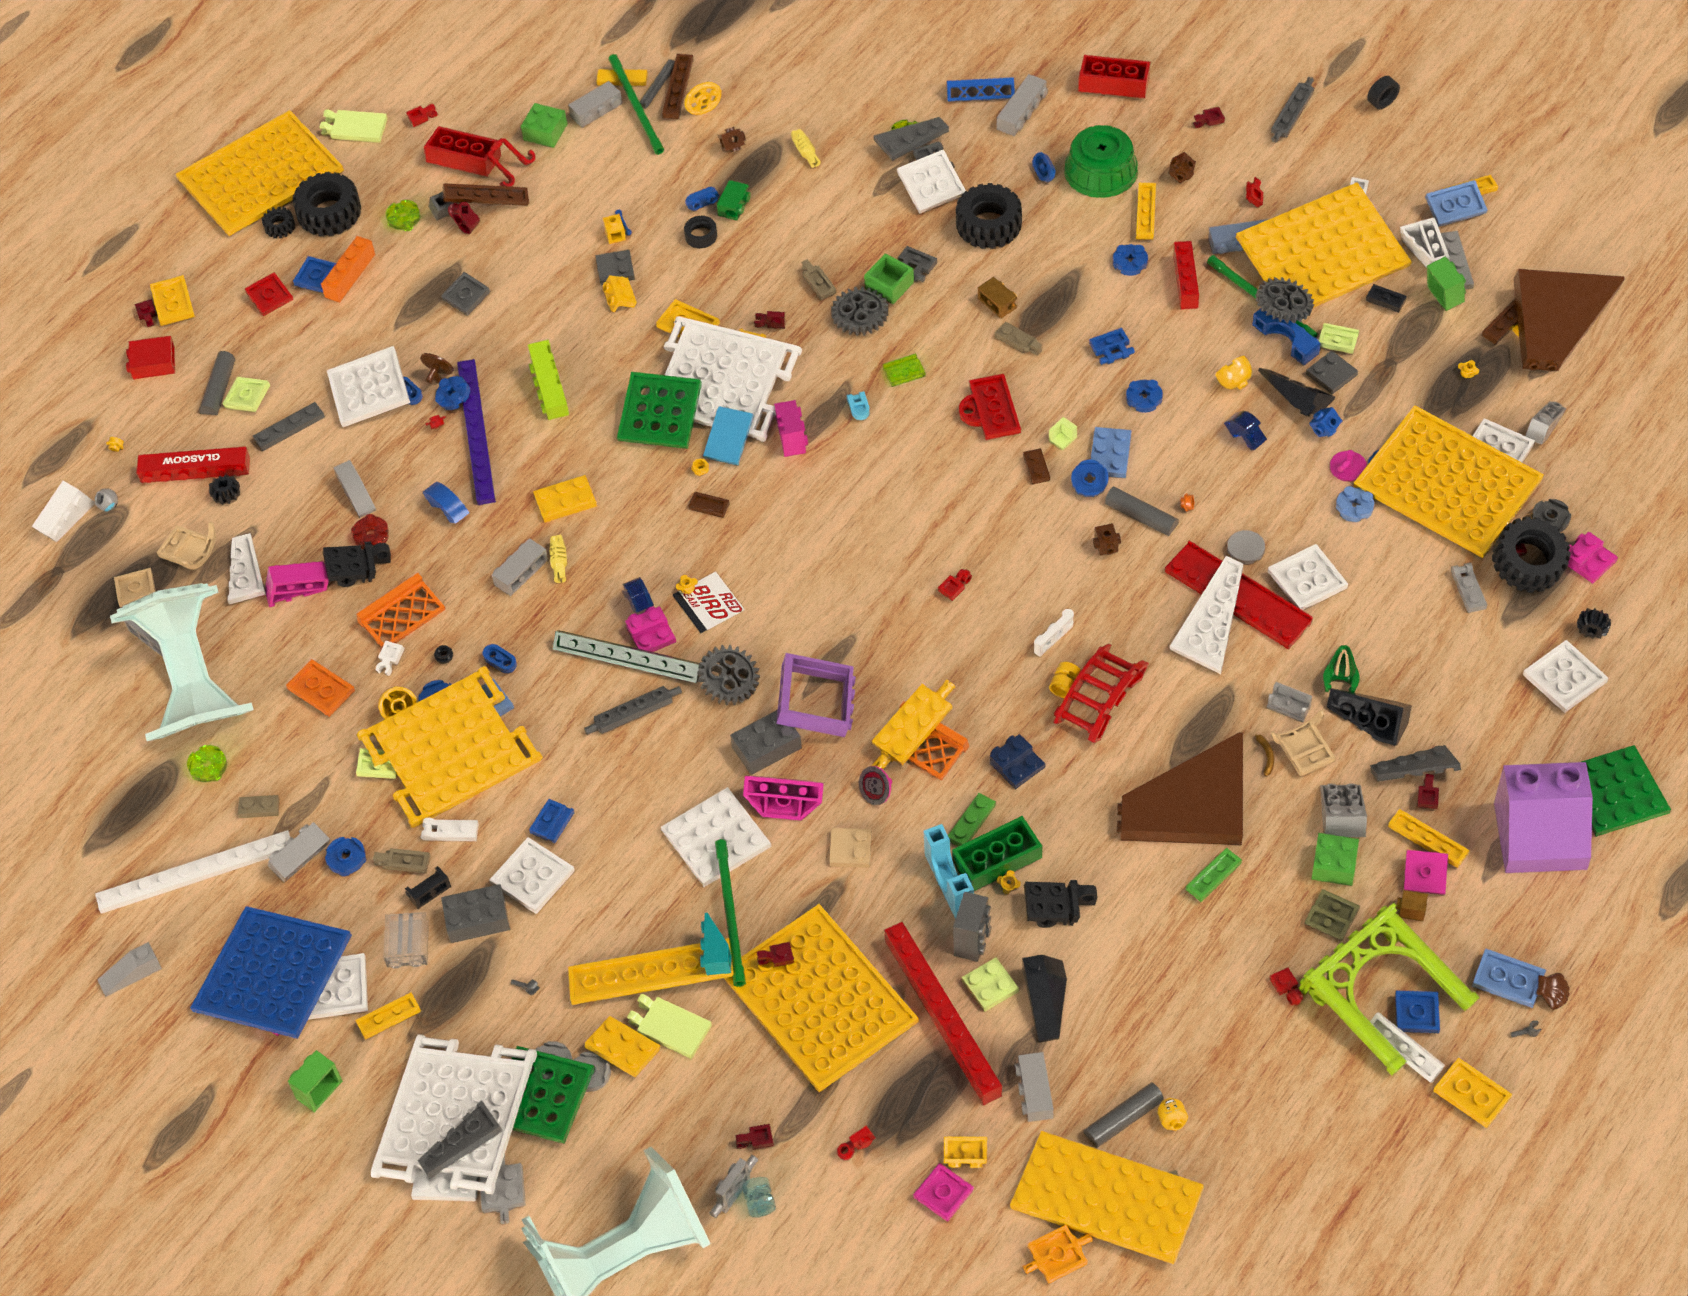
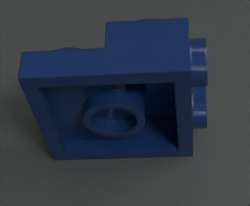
M1020 734L1016 737L1014 735L1010 736L1004 746L1001 748L997 746L990 753V764L1015 789L1046 768V763L1033 752V746Z

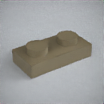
M278 795L239 797L238 816L239 818L279 816L280 798Z

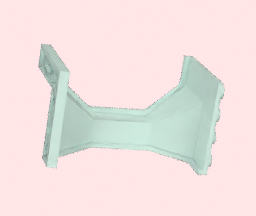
M200 583L158 590L124 605L123 608L117 609L116 614L110 616L112 623L134 621L157 640L166 665L172 692L160 728L145 734L147 741L167 737L197 724L238 716L254 710L252 703L243 705L235 703L210 679L198 642L196 627L202 602L205 598L219 593L217 585L208 586V584Z
M652 1147L644 1150L651 1169L629 1219L587 1244L575 1247L543 1240L539 1236L530 1216L521 1219L524 1227L521 1229L527 1239L523 1243L538 1261L555 1296H589L601 1281L651 1253L698 1243L702 1248L710 1245V1241L675 1170Z

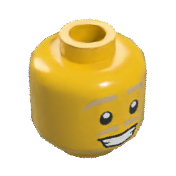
M1167 1098L1161 1102L1157 1109L1161 1124L1167 1130H1179L1188 1121L1185 1107L1182 1101L1178 1099Z

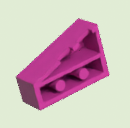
M796 400L775 403V416L784 457L806 453L805 446L808 445L807 435H804V421L800 419L802 417L801 407H797Z
M324 561L268 566L265 593L269 608L275 606L274 603L283 600L290 602L292 597L302 594L306 597L326 591L328 578Z

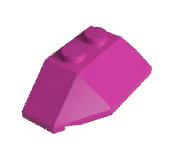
M745 776L743 796L762 817L802 821L822 803L824 783L776 777Z

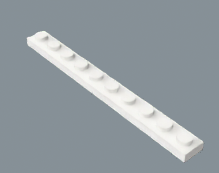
M289 831L268 836L95 893L99 911L102 914L269 859L273 852L276 850L280 852L285 847L284 843L291 838Z

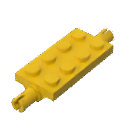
M946 679L936 692L921 684L872 740V743L881 750V755L871 766L884 769L893 761L903 766L953 708L945 699L955 689L954 684L949 683V680Z

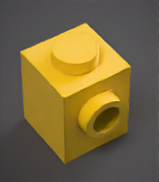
M620 214L604 217V228L609 244L625 241V231Z

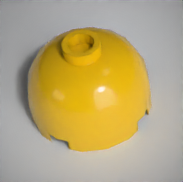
M1240 356L1232 360L1230 365L1223 366L1216 372L1215 376L1223 387L1241 390L1248 385L1247 381L1252 375V366L1245 356Z
M394 686L387 688L378 700L380 715L385 720L416 704L417 699L405 687Z

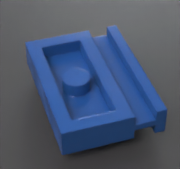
M548 799L530 827V834L550 840L555 844L574 815V809L567 808L566 805Z

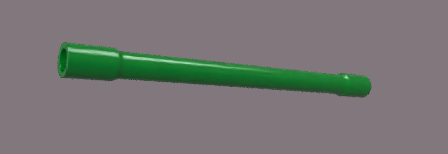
M616 54L610 55L608 60L616 72L655 154H662L664 147L636 96Z
M1214 255L1208 258V265L1222 273L1256 299L1257 296L1255 295L1258 290L1256 287L1227 267L1224 262ZM1296 320L1298 326L1303 327L1312 337L1317 338L1318 333L1307 324Z
M719 839L715 841V849L719 864L726 924L730 941L734 973L733 984L736 987H741L746 984L740 951L728 863L727 841Z

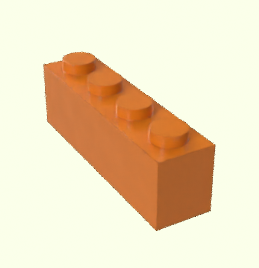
M356 236L321 283L325 298L339 303L342 301L375 256L371 240Z

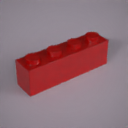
M1192 241L1174 242L1173 259L1180 310L1196 309L1199 305V289Z

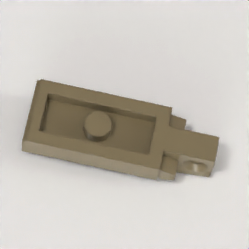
M808 259L802 261V274L820 300L836 294V288L819 266L813 267Z
M1006 321L995 332L997 339L1022 353L1030 351L1038 356L1042 352V344L1037 342V339Z
M390 848V851H386V853L374 852L373 861L375 865L382 866L387 870L427 873L430 853Z

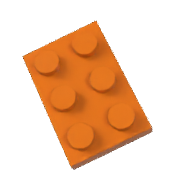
M312 659L286 684L289 691L329 717L355 691L354 686Z

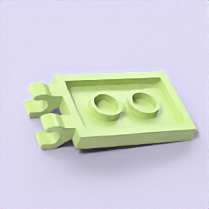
M325 110L323 114L326 117L325 122H321L320 129H322L321 135H331V139L380 143L387 122V114L338 110L337 113H334L331 110Z
M641 994L637 1000L639 1002L638 1006L648 1010V1013L643 1018L631 1010L627 1016L629 1019L628 1023L638 1027L637 1032L650 1040L692 1059L711 1028V1021L659 997L652 1001L648 996Z

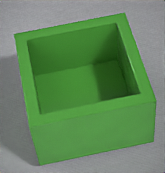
M534 103L521 125L523 140L554 148L567 126L565 110Z
M885 253L864 275L865 289L867 290L870 287L871 292L877 290V295L882 294L886 301L894 304L914 283V268Z
M1445 256L1427 265V287L1445 311L1465 302L1466 290L1464 283H1466V280L1462 273L1459 274L1457 272L1456 266L1452 261H1449Z
M1318 833L1311 880L1352 886L1359 839Z
M317 1050L305 1059L304 1064L294 1071L288 1080L295 1098L313 1112H316L343 1082L335 1063Z

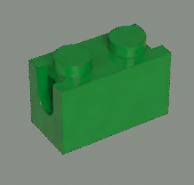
M728 181L717 203L718 216L738 220L740 214L744 213L746 202H749L751 198V192L747 191L749 188L748 184Z

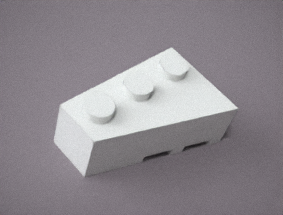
M1435 217L1400 227L1401 241L1426 268L1427 265L1445 256L1450 261Z
M62 481L32 527L57 542L95 502L77 488Z

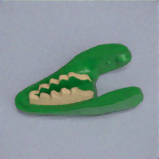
M1341 645L1336 650L1324 671L1325 692H1329L1332 688L1330 683L1336 680L1349 683L1351 685L1348 689L1349 692L1355 693L1360 675L1352 651L1347 645Z

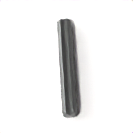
M669 59L641 98L640 103L644 109L650 105L673 71L674 60Z

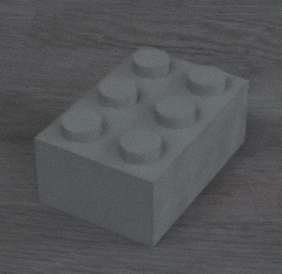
M778 710L730 734L732 748L751 775L802 749L801 736L795 727L776 724Z
M501 884L441 897L446 929L451 943L511 930Z
M964 892L953 925L954 956L978 962L980 955H984L986 949L985 938H989L992 928L990 926L991 916H989L991 906L988 905V897Z

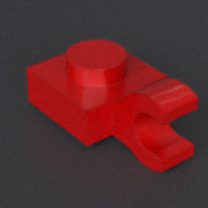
M429 104L425 108L418 106L406 112L413 127L429 121L428 117L434 118L438 116L434 104Z
M1254 177L1253 183L1247 182L1246 199L1249 203L1259 208L1263 205V191L1260 190L1261 181Z

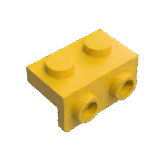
M609 275L602 289L611 312H615L618 306L634 308L637 301L628 278Z
M944 1136V1163H948V1167H961V1163H970L972 1168H982L983 1163H987V1137Z

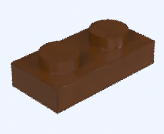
M1041 448L1023 452L1032 485L1050 481V474Z

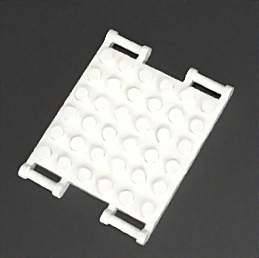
M677 316L671 335L663 347L666 351H674L665 375L701 379L702 385L694 422L712 427L718 406L753 413L754 417L748 436L765 442L769 426L776 415L775 407L766 404L777 377L784 381H790L792 377L791 372L797 357L801 355L802 348ZM685 326L678 344L675 343L681 327ZM787 352H790L791 356L785 370H780ZM649 388L647 389L645 395H647L650 392ZM662 390L658 396L664 397L668 391ZM677 393L676 398L682 399L685 393ZM643 404L638 408L644 411L647 406ZM657 407L655 412L662 413L664 407ZM677 408L673 411L672 415L677 416L682 410ZM763 412H766L765 420L760 431H758L756 427Z
M417 1035L371 1169V1177L380 1178L381 1176L402 1179L407 1183H413L416 1169H423L418 1159L437 1141H443L447 1136V1132L452 1127L456 1128L463 1122L462 1118L468 1112L471 1114L477 1108L476 1104L482 1100L500 1125L502 1132L441 1172L453 1173L450 1184L451 1189L479 1190L492 1195L495 1191V1183L530 1071L537 1057V1051L535 1049H528L526 1051L503 1048V1045H495L491 1057L456 1052L459 1047L458 1039H450L449 1041ZM424 1046H430V1047L446 1048V1051L435 1050V1049H427V1048H423V1047H424ZM507 1056L525 1059V1061L504 1059L501 1057ZM384 1163L398 1166H406L407 1170L400 1171L382 1168V1165ZM462 1175L487 1178V1181L485 1183L461 1178Z

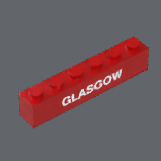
M246 446L138 455L136 472L141 483L219 477V475L224 477L226 473L229 476L249 475L250 455Z

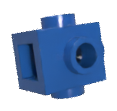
M1330 407L1317 411L1309 425L1318 437H1330L1336 433L1337 427L1343 420L1335 409Z

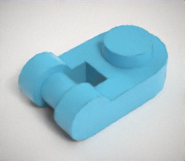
M859 392L857 395H846L853 418L857 420L866 419L870 411L865 392Z

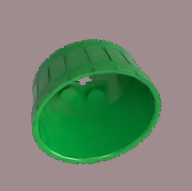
M1108 125L1091 126L1079 132L1071 143L1070 151L1065 161L1064 175L1067 182L1077 192L1094 198H1108L1127 191L1135 183L1138 176V162L1134 154L1133 143L1128 135L1122 132V130ZM1099 145L1106 146L1104 151L1097 148H1099Z

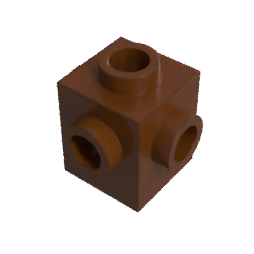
M730 127L725 129V133L718 135L723 151H739L741 146L745 145L746 137L740 128Z
M1183 152L1172 158L1168 174L1179 183L1189 180L1194 175L1196 161Z
M1113 523L1095 527L1093 545L1095 549H1098L1100 556L1118 552L1121 537L1119 533H1116Z

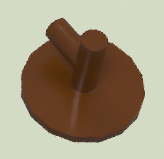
M431 353L421 355V362L430 369L425 379L427 383H432L434 379L439 384L442 378L438 373L444 375L453 373V366L445 359Z

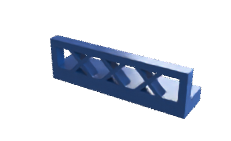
M1014 77L947 81L948 102L1008 99L1015 93ZM1011 85V95H1004L999 91L1002 86ZM992 86L996 91L992 96H987L983 90L986 87ZM970 87H975L979 90L975 97H970L966 93ZM951 88H959L962 94L959 97L951 98Z

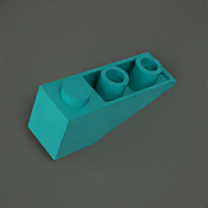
M708 912L704 913V921H701V931L704 933V938H701V949L704 950V955H700L701 967H705L707 975L731 973L732 956L729 945Z

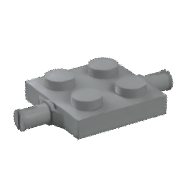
M505 1154L495 1183L494 1193L491 1195L481 1191L483 1213L500 1212L501 1224H505V1222L508 1224L510 1222V1210L515 1207L526 1206L523 1166L521 1163L505 1165ZM480 1177V1182L486 1183L487 1178Z
M751 1155L747 1162L740 1158L736 1164L733 1163L724 1181L721 1180L715 1188L717 1201L709 1212L712 1217L717 1218L721 1211L727 1213L750 1181L752 1168L758 1161L756 1156Z

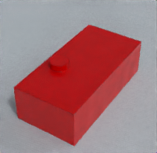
M1084 55L1079 73L1078 91L1145 98L1150 78L1151 61Z
M438 126L424 145L425 159L428 163L488 177L495 165L487 158V152H489V149L497 140ZM501 148L493 154V157L498 161L501 158Z

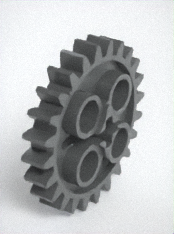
M1274 277L1273 281L1268 278L1267 282L1263 281L1255 295L1257 296L1255 300L1258 302L1257 306L1262 307L1261 311H1267L1266 316L1272 315L1273 320L1279 318V322L1282 319L1286 323L1289 320L1294 324L1296 320L1302 322V319L1306 320L1310 316L1314 306V299H1311L1312 294H1307L1308 289H1302L1303 285L1298 286L1297 281L1293 283L1290 279L1285 281L1283 277L1280 280Z
M863 286L860 290L854 287V291L848 289L847 294L841 292V296H836V301H833V306H831L833 323L837 324L838 329L842 328V332L849 330V335L853 332H856V336L859 335V332L865 335L866 331L872 334V329L878 331V325L884 326L883 321H887V316L889 315L886 298H883L882 294L877 295V290L871 292L870 287L867 290H864Z
M721 645L720 650L714 647L712 652L708 651L706 656L702 657V662L698 666L700 669L697 672V675H700L698 682H703L700 687L701 689H707L705 695L712 694L711 700L717 697L719 704L722 700H725L726 705L730 701L736 705L738 700L743 703L745 698L749 699L751 694L755 693V688L759 684L757 681L760 678V675L757 674L759 668H754L757 663L756 661H750L752 655L745 656L746 650L740 653L738 646L735 650H732L731 645H729L728 649ZM725 660L731 661L733 665L727 664ZM712 671L717 672L719 676L713 675ZM738 674H742L746 678H740ZM724 685L730 686L732 690L725 688Z

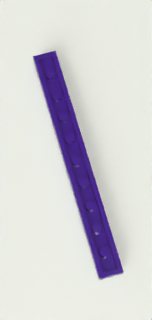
M475 359L457 362L459 376L470 387V394L465 403L463 402L477 504L495 503L496 499Z

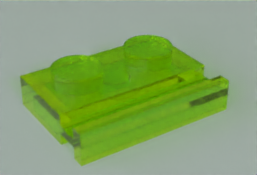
M916 353L883 364V370H885L892 387L926 376Z

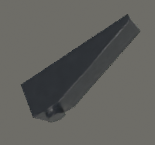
M1331 688L1327 708L1343 719L1352 722L1357 728L1362 731L1364 730L1375 740L1397 746L1408 726L1412 705Z

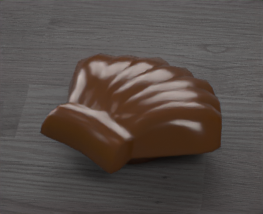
M1554 973L1547 977L1539 975L1536 994L1542 995L1549 1007L1555 1010L1565 1005L1568 1001L1570 988L1564 975L1561 973Z

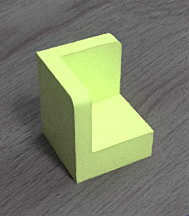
M1064 417L1049 430V442L1061 450H1064L1077 438V426Z

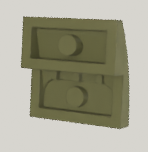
M1322 889L1304 924L1343 941L1360 906Z

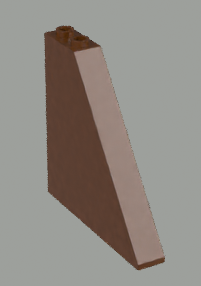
M1518 269L1513 280L1522 369L1559 371L1618 292L1625 280L1624 276Z
M1243 732L1231 736L1122 795V803H1118L1117 815H1121V821H1117V833H1121V840L1242 845Z

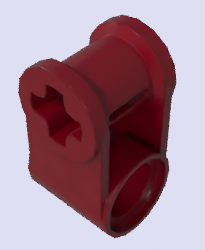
M467 202L451 203L449 205L448 213L459 229L465 234H471L480 222L479 216L475 214Z

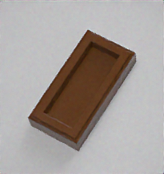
M694 492L688 507L689 510L724 518L730 502L727 499Z

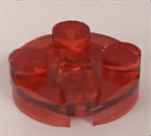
M367 514L351 528L354 543L357 546L361 545V549H364L365 542L371 541V544L375 546L378 543H386L389 538V528L386 521L374 514ZM374 531V534L367 535V532Z

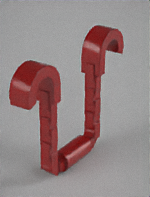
M500 138L487 152V158L509 180V184L503 181L499 185L513 186L515 183L514 176L493 157V154L497 152L503 143L524 165L533 163L536 155L530 149L527 153L530 157V160H528L506 138Z

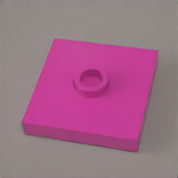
M1406 850L1404 890L1445 895L1448 854Z
M939 1163L913 1194V1198L948 1222L974 1191V1187Z

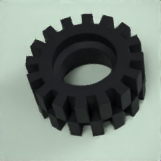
M280 206L277 209L273 207L272 211L267 210V214H263L262 223L269 237L273 236L275 239H277V236L279 238H283V235L287 237L288 233L291 234L292 230L295 229L292 212L286 209V207L282 209ZM277 221H283L280 224H274Z

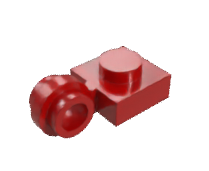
M961 569L958 571L956 578L950 575L938 587V591L953 601L965 589L964 584H968L971 581V572L967 569Z
M1289 967L1270 975V981L1278 994L1283 995L1287 993L1286 998L1290 1005L1295 1004L1297 1006L1303 1000L1302 993L1299 989H1296L1299 983Z
M866 1125L849 1137L850 1141L838 1146L837 1155L842 1160H849L853 1157L855 1148L858 1150L864 1149L871 1145L872 1141L876 1138Z

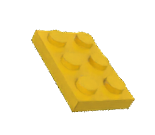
M184 275L150 284L161 326L195 317Z
M675 299L658 319L656 327L671 334L677 316L716 326L720 324V319ZM685 326L681 327L680 332L678 334L679 338L681 337Z
M586 475L533 491L544 523L597 506Z
M611 1016L585 1042L586 1049L635 1078L660 1051L659 1044Z
M1460 1058L1454 1062L1433 1090L1486 1128L1490 1126L1512 1097L1510 1092Z

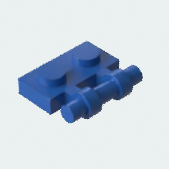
M1122 328L1089 339V344L1096 356L1104 354V357L1099 358L1101 365L1114 363V360L1125 359L1135 353L1133 347H1125L1129 345L1130 340ZM1116 349L1119 350V351L1116 352V353H1113V354L1111 353V351H1113V350H1116Z

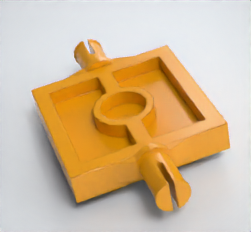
M1064 1225L1028 1243V1248L1033 1255L1034 1261L1023 1265V1269L1026 1274L1039 1269L1048 1283H1051L1087 1265V1259L1082 1252V1246L1092 1242V1238L1087 1233L1077 1239L1071 1234L1067 1225Z

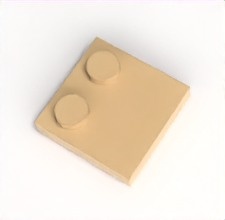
M151 568L114 577L120 607L156 592Z
M832 828L830 867L870 868L872 829Z

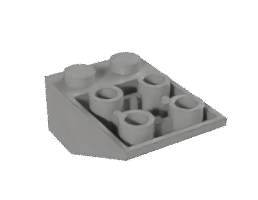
M1320 785L1324 834L1343 837H1366L1367 814L1361 785Z

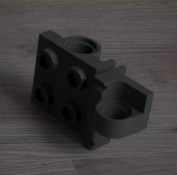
M371 541L364 543V549H361V545L323 547L328 581H337L341 587L352 586L359 579H362V583H365L366 578H368L369 582H372L376 574L375 564L391 562L390 547L386 543H378L373 546Z
M1070 880L1067 888L1065 883L1025 881L1024 884L1027 921H1037V925L1042 928L1055 926L1057 922H1063V925H1066L1068 921L1070 926H1073L1080 918L1079 905L1095 906L1098 898L1097 889L1094 885H1080L1077 883V880Z

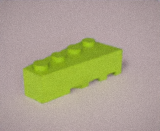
M549 339L528 344L532 362L529 364L531 374H535V377H532L534 386L539 387V390H536L539 401H543L540 404L542 413L547 414L548 420L569 415L553 353H551Z

